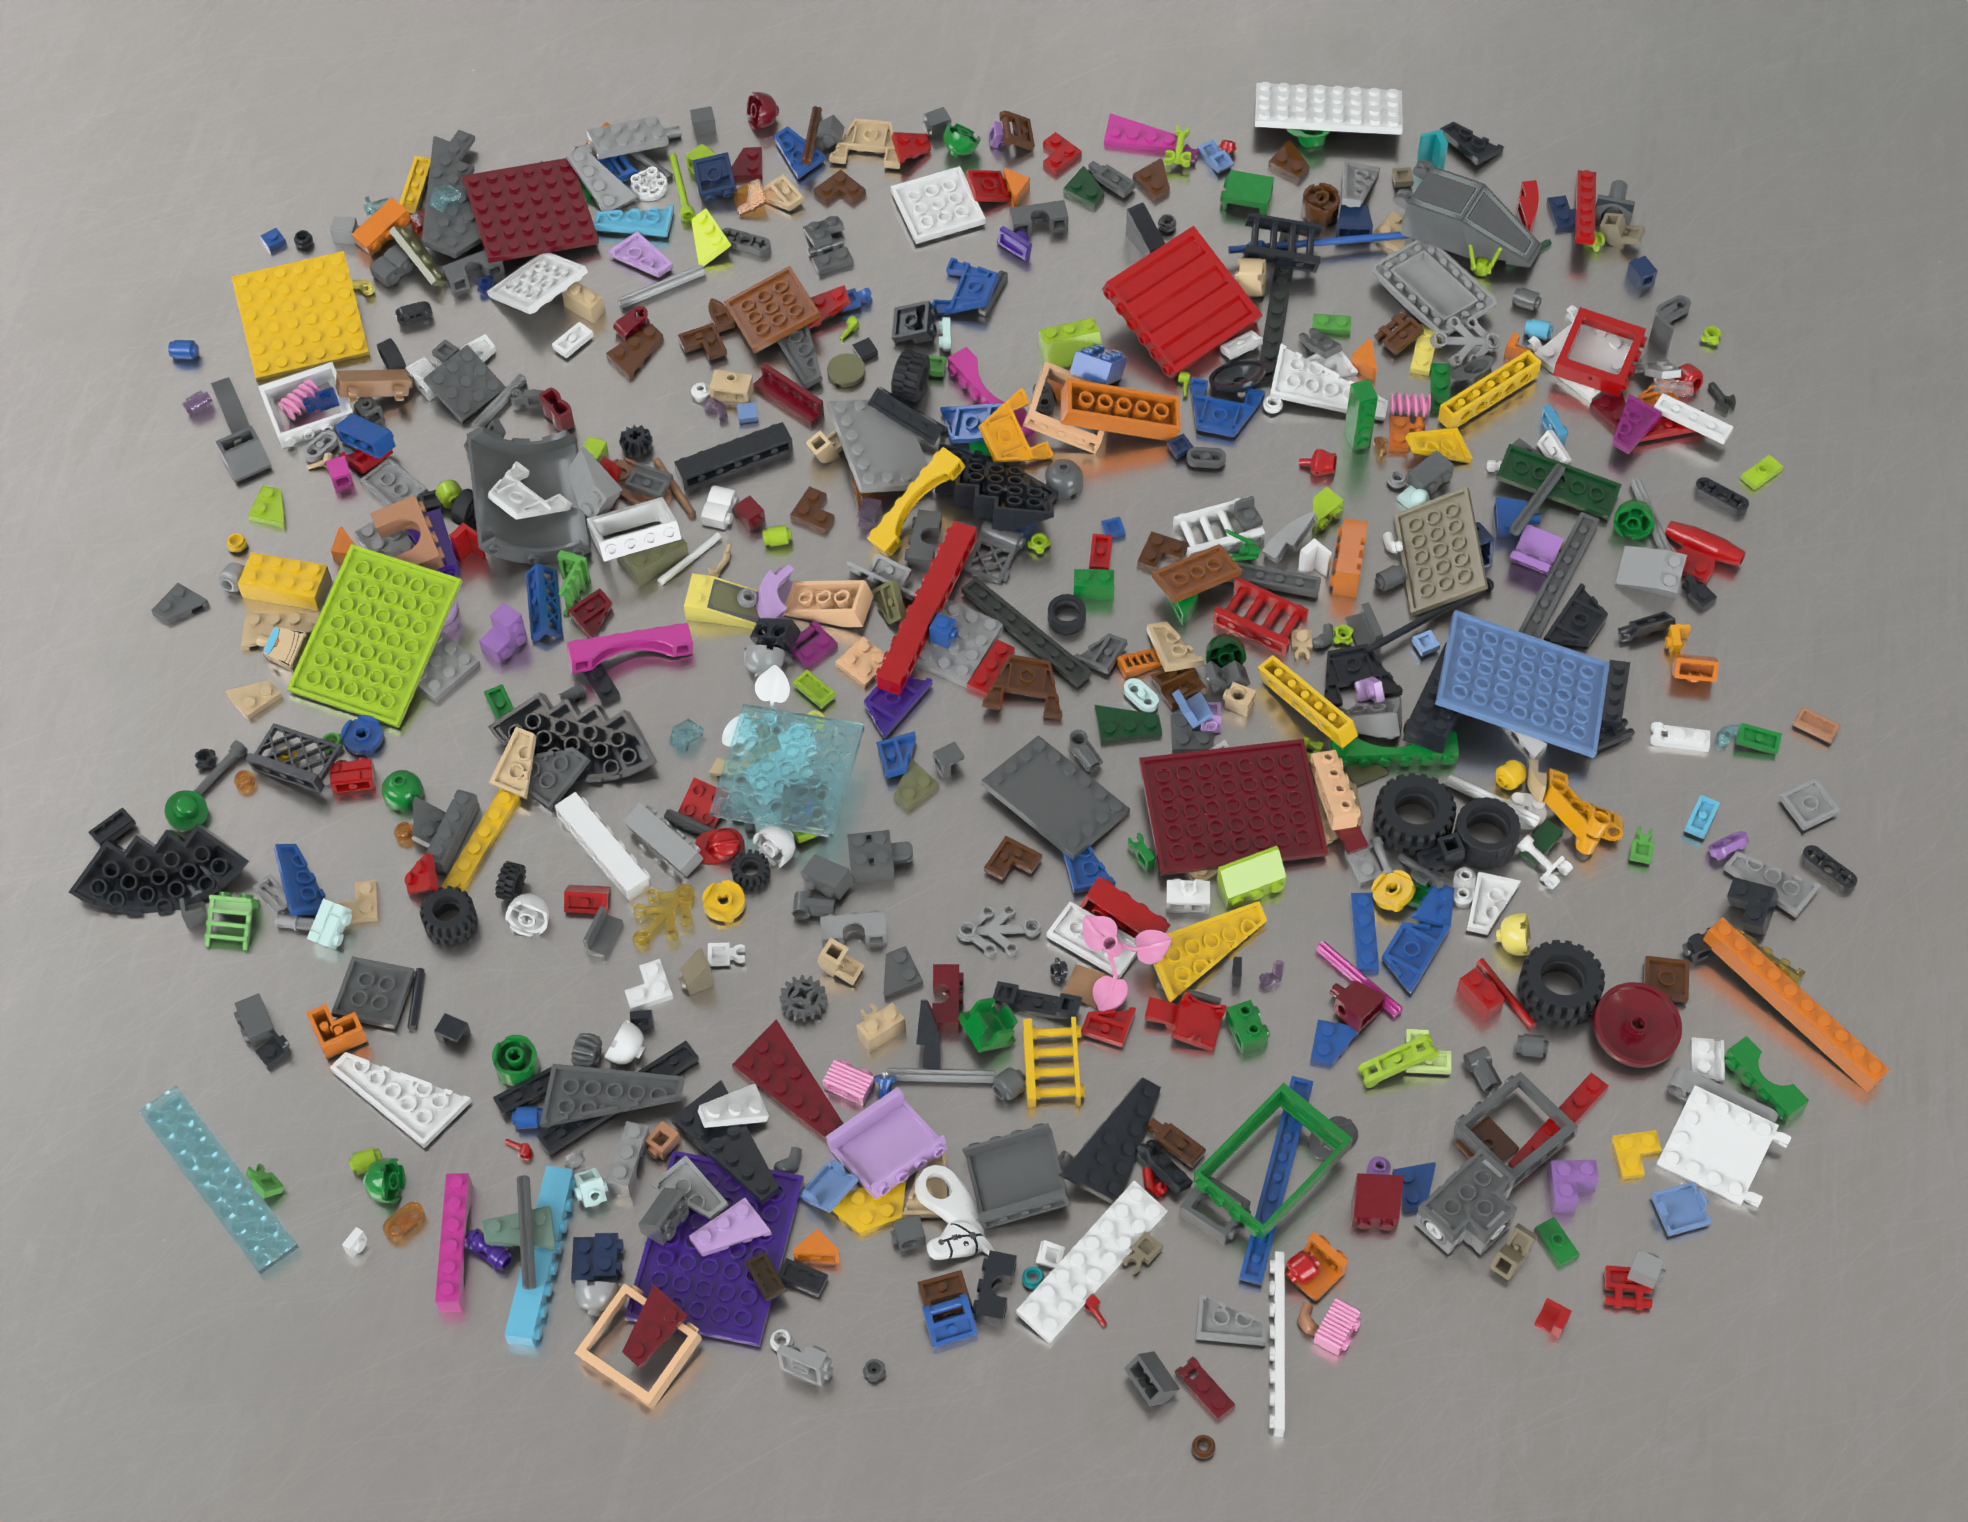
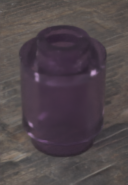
M200 390L186 398L182 405L191 417L211 407L210 403L213 401L207 391L203 393Z

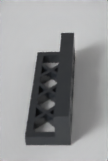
M881 386L876 388L868 402V405L933 445H935L941 433L946 429V426Z

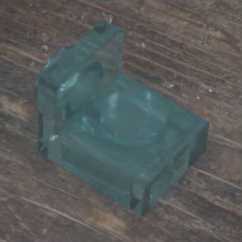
M449 184L434 187L429 204L439 211L445 212L448 202L460 199L461 192Z
M687 719L673 727L669 744L680 752L686 753L689 743L703 736L704 729L692 720Z

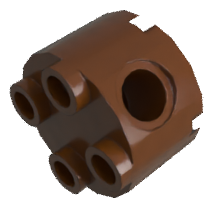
M1319 183L1316 186L1312 184L1303 193L1301 217L1307 222L1321 224L1323 228H1326L1338 216L1340 205L1339 192L1334 186L1327 183Z

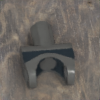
M1613 181L1609 196L1598 194L1595 214L1596 226H1599V223L1601 224L1605 213L1624 214L1626 225H1630L1635 201L1625 200L1628 189L1625 181Z

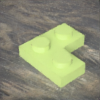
M1406 1029V1043L1422 1035L1429 1034V1030ZM1421 1047V1048H1419V1049H1417V1050H1418V1052H1421V1051H1423V1050H1425V1049H1424L1423 1047ZM1438 1050V1057L1406 1069V1073L1451 1075V1051Z

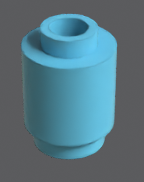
M1533 318L1532 320L1527 319L1524 335H1528L1530 338L1535 336L1540 340L1547 341V337L1551 338L1554 326H1550L1551 322Z

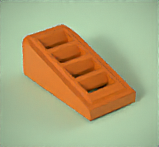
M1153 648L1117 657L1116 664L1125 680L1162 666ZM1152 656L1154 662H1150L1148 657Z

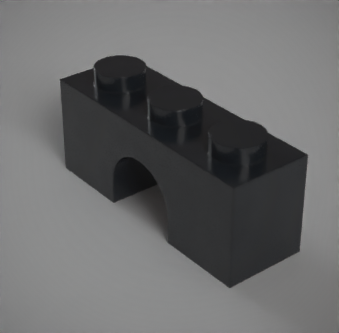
M990 1250L988 1258L984 1257L982 1271L985 1274L983 1279H979L977 1292L980 1293L979 1300H974L972 1314H975L976 1323L1003 1328L1008 1307L1007 1298L996 1295L993 1289L999 1284H1013L1017 1266V1255Z

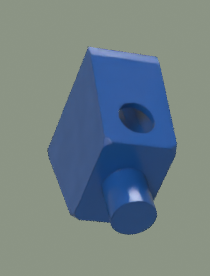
M1496 497L1493 508L1496 539L1521 537L1523 530L1518 536L1511 534L1509 530L1527 505V501ZM1534 513L1527 524L1540 525L1541 514Z

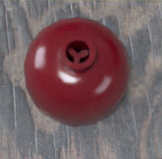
M752 92L753 95H749L747 101V115H750L751 121H748L752 129H765L776 120V117L779 115V107L769 94Z

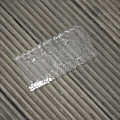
M1653 378V391H1656L1658 394H1668L1670 392L1676 393L1677 396L1681 397L1693 395V382Z

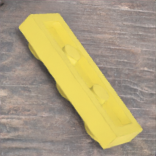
M1421 324L1424 332L1417 338L1410 373L1429 376L1435 348L1431 345L1430 338L1435 332L1426 325Z

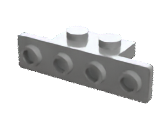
M876 553L869 570L847 561L846 565L851 568L850 572L861 576L863 573L868 576L867 580L877 585L879 581L886 583L897 579L901 592H903L902 596L911 601L913 600L915 592L905 588L913 572L912 569Z

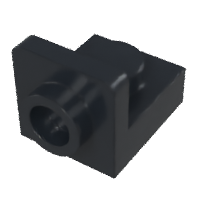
M276 1031L271 1033L273 1036L272 1040L255 1050L256 1055L268 1070L290 1056L287 1048L290 1046L284 1035L279 1037Z

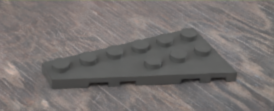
M552 1064L540 1126L543 1128L681 1101L685 1079L683 1076Z

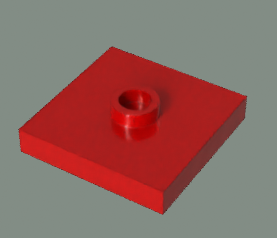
M966 171L965 175L975 201H1010L1011 196L1001 171Z

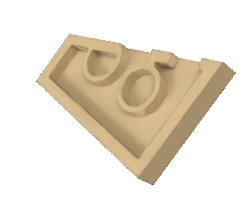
M1168 622L1147 624L1148 635L1165 672L1204 666L1205 660L1201 656L1198 657L1193 652L1194 649L1181 640V636Z
M518 727L515 728L489 781L491 785L527 799L537 737L535 734Z

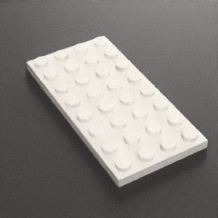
M1269 82L1256 83L1254 127L1402 135V90L1346 88L1342 86L1328 87L1324 85L1309 86L1305 84L1291 85L1287 83L1273 84Z

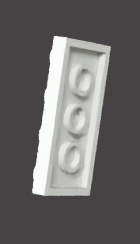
M1070 901L1047 931L1046 937L1113 975L1108 954L1104 950L1098 952L1091 950L1084 940V916L1095 915ZM1118 929L1116 938L1121 943L1125 942L1129 946L1137 947L1135 938ZM1123 948L1122 953L1113 958L1118 979H1120L1136 957L1137 951L1133 952Z

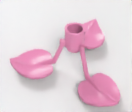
M1084 916L1083 936L1085 943L1093 951L1104 950L1108 954L1113 972V978L1103 976L1093 986V998L1099 1011L1104 1012L1117 1008L1128 995L1127 982L1117 979L1118 974L1113 958L1119 956L1123 948H1126L1133 952L1137 951V957L1142 963L1155 964L1165 956L1172 943V938L1168 934L1158 930L1143 931L1135 937L1137 947H1132L1125 944V942L1121 943L1116 938L1118 927L1111 918L1105 916Z

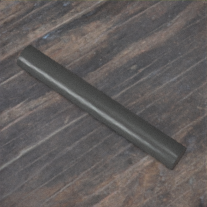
M629 153L648 167H656L668 180L672 179L673 173L642 153Z
M1159 980V981H1158V984H1157V988L1164 990V989H1163V986H1162V984H1161V982H1160V980ZM1189 988L1180 994L1183 996L1185 992H1189L1196 999L1209 1004L1220 1005L1222 998Z

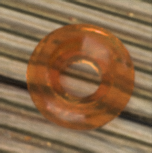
M247 770L239 771L234 778V784L239 790L252 788L256 781L253 773Z
M407 822L399 823L394 830L396 840L401 843L411 841L413 825Z

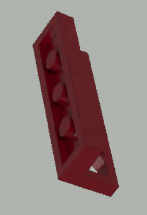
M767 363L761 365L762 376L753 383L756 391L811 427L824 416L823 400Z

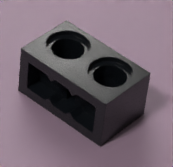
M759 618L750 638L755 645H767V648L772 650L773 647H777L784 651H792L801 631L793 619Z

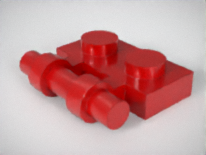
M1605 1266V1290L1614 1291V1296L1605 1295V1305H1613L1614 1308H1622V1306L1634 1307L1635 1310H1643V1308L1652 1309V1299H1644L1643 1293L1651 1294L1653 1289L1627 1279L1631 1267ZM1622 1292L1635 1293V1298L1623 1297Z

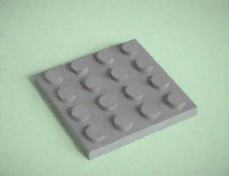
M947 599L940 614L956 619L957 628L959 629L958 635L952 641L949 649L931 643L929 636L915 666L967 688V682L992 648L1004 627L1002 623L994 618Z

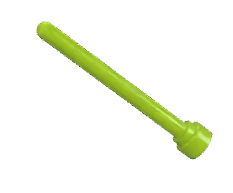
M671 153L670 161L682 205L680 216L684 222H689L696 216L695 211L688 202L677 155Z

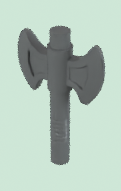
M1404 853L1399 855V861L1413 870L1411 871V877L1418 883L1425 886L1426 883H1430L1437 888H1442L1444 882L1452 883V879L1448 875L1434 869L1430 871Z

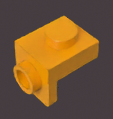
M1679 623L1670 625L1665 638L1666 649H1669L1670 657H1674V653H1680L1682 647L1681 639H1688L1691 630L1690 624Z

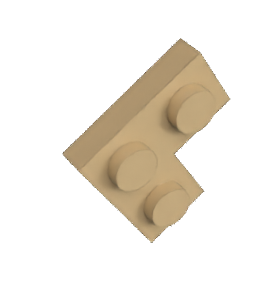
M376 880L355 882V901L336 903L352 910L350 924L379 921L378 883Z

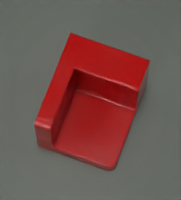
M1547 1298L1534 1325L1559 1338L1572 1311Z

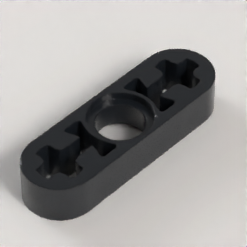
M1701 477L1696 481L1694 492L1699 497L1736 516L1746 514L1749 501L1744 496L1706 477ZM1721 493L1724 494L1727 498L1722 500L1719 499L1716 495Z
M1809 845L1804 848L1801 855V861L1804 865L1841 892L1849 893L1855 889L1858 879L1853 872L1817 846ZM1808 855H1815V857L1812 858L1808 857ZM1830 865L1835 869V872L1828 873L1824 870L1823 866ZM1849 880L1850 883L1844 884L1843 881Z

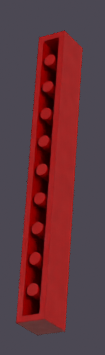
M954 521L951 528H947L945 540L939 544L937 556L932 558L928 574H924L922 586L916 590L914 602L908 606L907 616L905 620H901L898 628L899 632L897 636H893L889 652H885L881 668L878 667L876 670L875 679L877 680L878 689L901 695L930 636L929 628L937 613H941L977 540L976 527Z

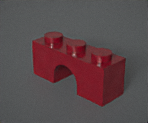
M933 964V994H944L948 997L943 1003H932V1010L940 1033H959V1025L961 1023L958 1020V1016L963 1012L959 1011V1005L964 1003V992H959L960 986H964V972H960L959 964Z

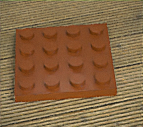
M791 266L724 301L725 306L728 308L754 354L821 318L820 312Z

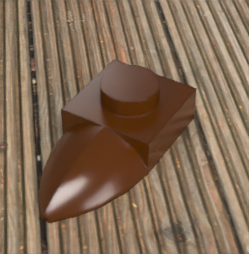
M711 298L708 306L709 314L718 333L736 327L728 308L720 301Z

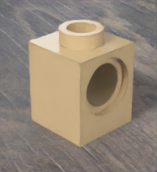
M1233 682L1230 689L1226 688L1222 699L1225 700L1224 709L1247 717L1255 702L1256 690Z

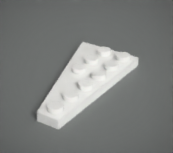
M1281 343L1270 397L1347 413L1350 385L1354 382L1351 380L1349 382L1336 372L1315 361L1307 360L1302 357V354L1297 351L1296 353L1292 352ZM1378 396L1375 419L1384 421L1388 400Z

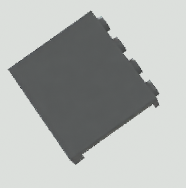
M1048 1123L1035 1124L1032 1128L1026 1130H1015L1009 1135L1002 1137L994 1136L989 1141L971 1143L968 1147L962 1148L966 1156L979 1211L977 1214L979 1223L984 1230L1071 1205L1065 1179L1058 1175L1062 1171L1053 1132Z

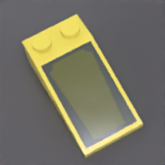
M692 573L684 603L686 620L754 629L760 617L756 605L752 608H745L738 603V593L749 587L714 576Z

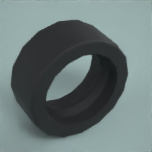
M391 338L377 344L378 352L387 369H405V361Z
M469 488L461 491L453 504L451 518L452 522L457 525L465 523L472 528L476 524L473 490Z
M1061 594L1053 598L1049 603L1048 623L1055 631L1069 634L1080 630L1084 626L1086 607L1079 597L1071 594ZM1062 607H1071L1077 610L1079 615L1076 619L1064 621L1057 618L1055 612Z

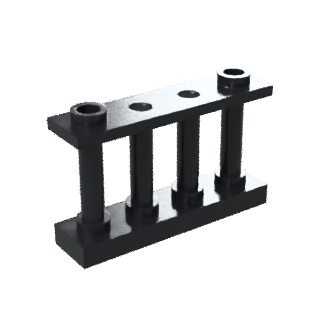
M1260 213L1248 214L1245 226L1252 227L1251 244H1246L1242 258H1261L1266 260V265L1312 273L1317 272L1321 257L1313 255L1314 240L1319 238L1323 225L1314 222L1261 215ZM1259 228L1270 230L1269 248L1258 246ZM1278 232L1289 233L1287 251L1276 249ZM1296 235L1307 236L1306 254L1295 252Z

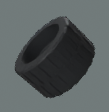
M1484 797L1469 801L1460 809L1454 828V833L1458 832L1465 848L1463 861L1480 869H1493L1507 863L1515 853L1521 823L1515 810L1499 799ZM1478 823L1491 824L1503 832L1505 839L1497 843H1484L1475 839L1467 828Z

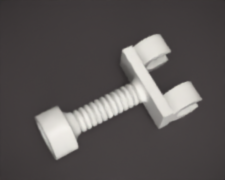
M1527 835L1516 847L1521 852L1529 851L1540 864L1542 863L1547 871L1540 880L1544 881L1548 888L1554 889L1560 880L1551 872L1557 867L1558 871L1566 876L1573 869V866L1567 860H1564L1563 856L1555 863H1551L1548 858L1533 845L1534 839Z

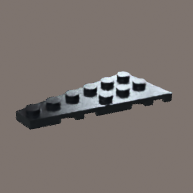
M1143 1077L1140 1078L1058 1175L1113 1204L1125 1190L1137 1156L1136 1148L1143 1140L1161 1087Z
M720 1080L672 1117V1124L763 1205L779 1192V1186L746 1125L704 1128L699 1116V1105L729 1094L722 1080Z

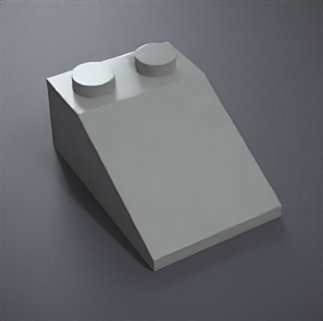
M582 447L568 468L567 474L579 508L588 518L608 513L623 489L585 447Z
M1625 545L1615 584L1675 599L1687 555L1669 550Z

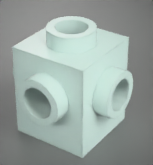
M596 1168L574 1175L577 1186L574 1188V1194L577 1201L581 1200L585 1208L594 1207L601 1202L607 1201L605 1192L608 1191V1186Z

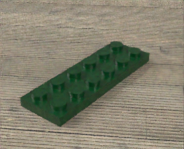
M1509 444L1496 475V480L1535 493L1554 466L1561 464V466L1565 467L1564 474L1546 498L1606 520L1609 519L1622 484Z

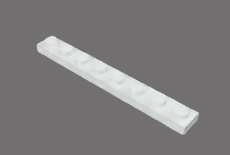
M1275 1251L1274 1260L1270 1259L1269 1273L1274 1274V1281H1270L1269 1294L1274 1295V1303H1270L1269 1316L1274 1317V1325H1270L1269 1338L1274 1339V1347H1270L1269 1361H1274V1369H1270L1269 1383H1274V1391H1270L1269 1406H1274V1414L1269 1416V1428L1274 1429V1437H1283L1285 1430L1284 1252Z

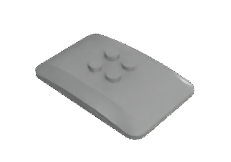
M1418 240L1379 260L1372 266V273L1379 282L1408 311L1435 333L1444 332L1447 336L1457 331L1447 326V320L1453 316L1458 317L1460 323L1465 326L1464 322L1467 318L1475 317L1477 319L1496 307V298L1443 249Z

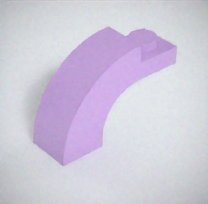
M789 564L783 569L780 567L775 573L769 570L764 576L757 590L756 609L760 618L781 619L787 607L780 601L777 590L790 579L794 568Z

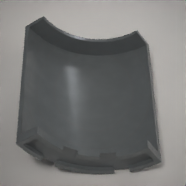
M484 426L467 433L478 545L481 550L500 559L528 563L530 565L558 562L557 555L560 550L574 552L579 556L592 552L586 520L587 516L578 506L567 474L568 468L578 454L577 439L567 430H563L559 433L542 437L540 441H530V438L503 439L502 435L494 433ZM517 461L529 470V476L521 480V483L544 500L561 494L572 503V506L567 511L516 520L488 498V494Z

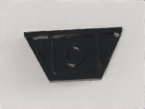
M1580 583L1543 640L1554 644L1588 647L1606 621L1608 613L1598 604L1594 596H1590L1586 592L1585 585Z

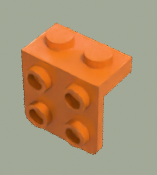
M1313 1232L1308 1237L1306 1247L1302 1251L1306 1253L1310 1251L1321 1265L1318 1267L1320 1273L1306 1285H1302L1298 1281L1295 1285L1312 1300L1318 1301L1346 1273L1349 1261L1342 1251L1335 1250L1330 1245L1326 1237ZM1286 1266V1267L1284 1268V1275H1285L1290 1281H1292V1280L1288 1277V1275L1286 1274V1272L1289 1270L1288 1267Z

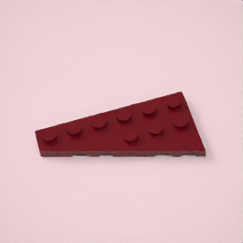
M777 1019L732 1064V1068L752 1084L755 1083L759 1090L824 1141H826L825 1136L844 1124Z

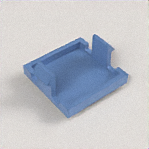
M830 1160L831 1164L826 1163L799 1194L801 1200L829 1213L859 1181L856 1175L846 1172L843 1167L845 1164L836 1160Z
M1695 1182L1651 1194L1653 1203L1668 1236L1708 1226L1712 1223L1709 1214L1707 1215L1705 1211L1709 1201L1704 1191L1697 1192Z

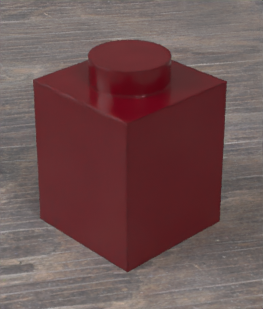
M750 495L734 505L735 517L749 532L759 528L766 522L764 509Z

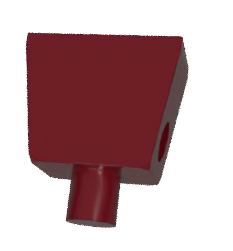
M1353 981L1346 988L1335 983L1329 994L1336 998L1334 1012L1358 1033L1383 1010L1386 995L1358 981Z

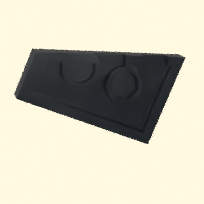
M1451 122L1440 128L1447 141L1476 165L1503 152L1504 146L1500 144L1497 146L1489 143L1490 139L1484 136L1481 139L1473 135L1472 130L1458 123Z

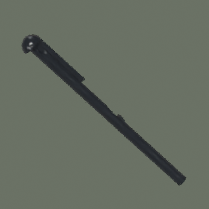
M1486 578L1488 589L1442 605L1416 618L1414 621L1364 647V653L1368 655L1484 591L1490 593L1494 589V582L1490 578Z

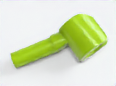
M850 316L847 319L848 327L839 337L840 340L843 341L852 330L856 331L859 329L860 324L855 316Z
M1180 371L1178 382L1184 383L1183 398H1188L1190 373Z

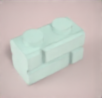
M323 899L307 939L336 950V947L340 946L343 941L344 935L342 933L345 926H348L351 922L352 910Z

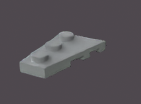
M686 1155L651 1184L654 1189L660 1192L664 1187L684 1190L688 1207L710 1220H713L729 1206L728 1202Z

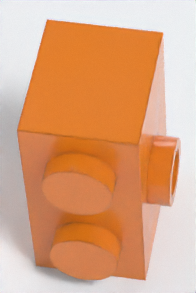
M1674 653L1672 675L1674 678L1687 679V681L1698 683L1699 680L1716 682L1719 661L1716 657Z

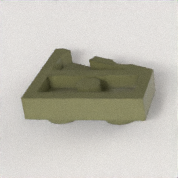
M911 759L908 771L903 774L894 793V800L909 812L939 788V783Z

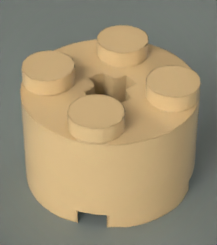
M1238 258L1237 268L1239 271L1235 272V280L1248 296H1264L1266 289L1265 274H1267L1266 260L1261 258Z

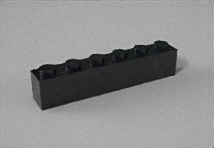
M783 422L773 424L762 430L754 431L751 434L735 438L732 441L718 444L710 449L699 451L696 454L674 461L675 472L685 491L793 451L792 438Z

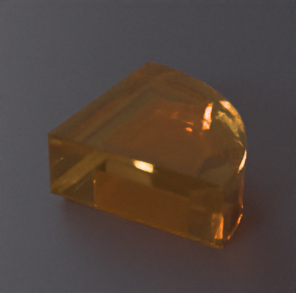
M1382 436L1375 437L1374 443L1379 456L1386 455L1389 444L1388 440Z

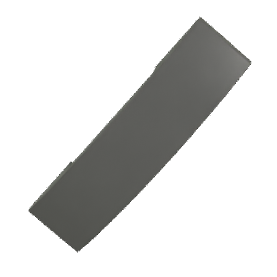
M227 377L211 383L231 434L249 427V422L230 378Z

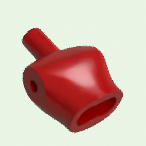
M1316 449L1312 458L1299 459V466H1310L1311 474L1315 476L1334 474L1336 471V453Z

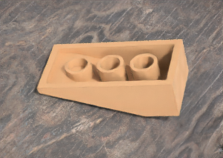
M865 580L793 581L785 603L787 609L784 616L810 621L816 620L820 623L841 627H863L874 595Z

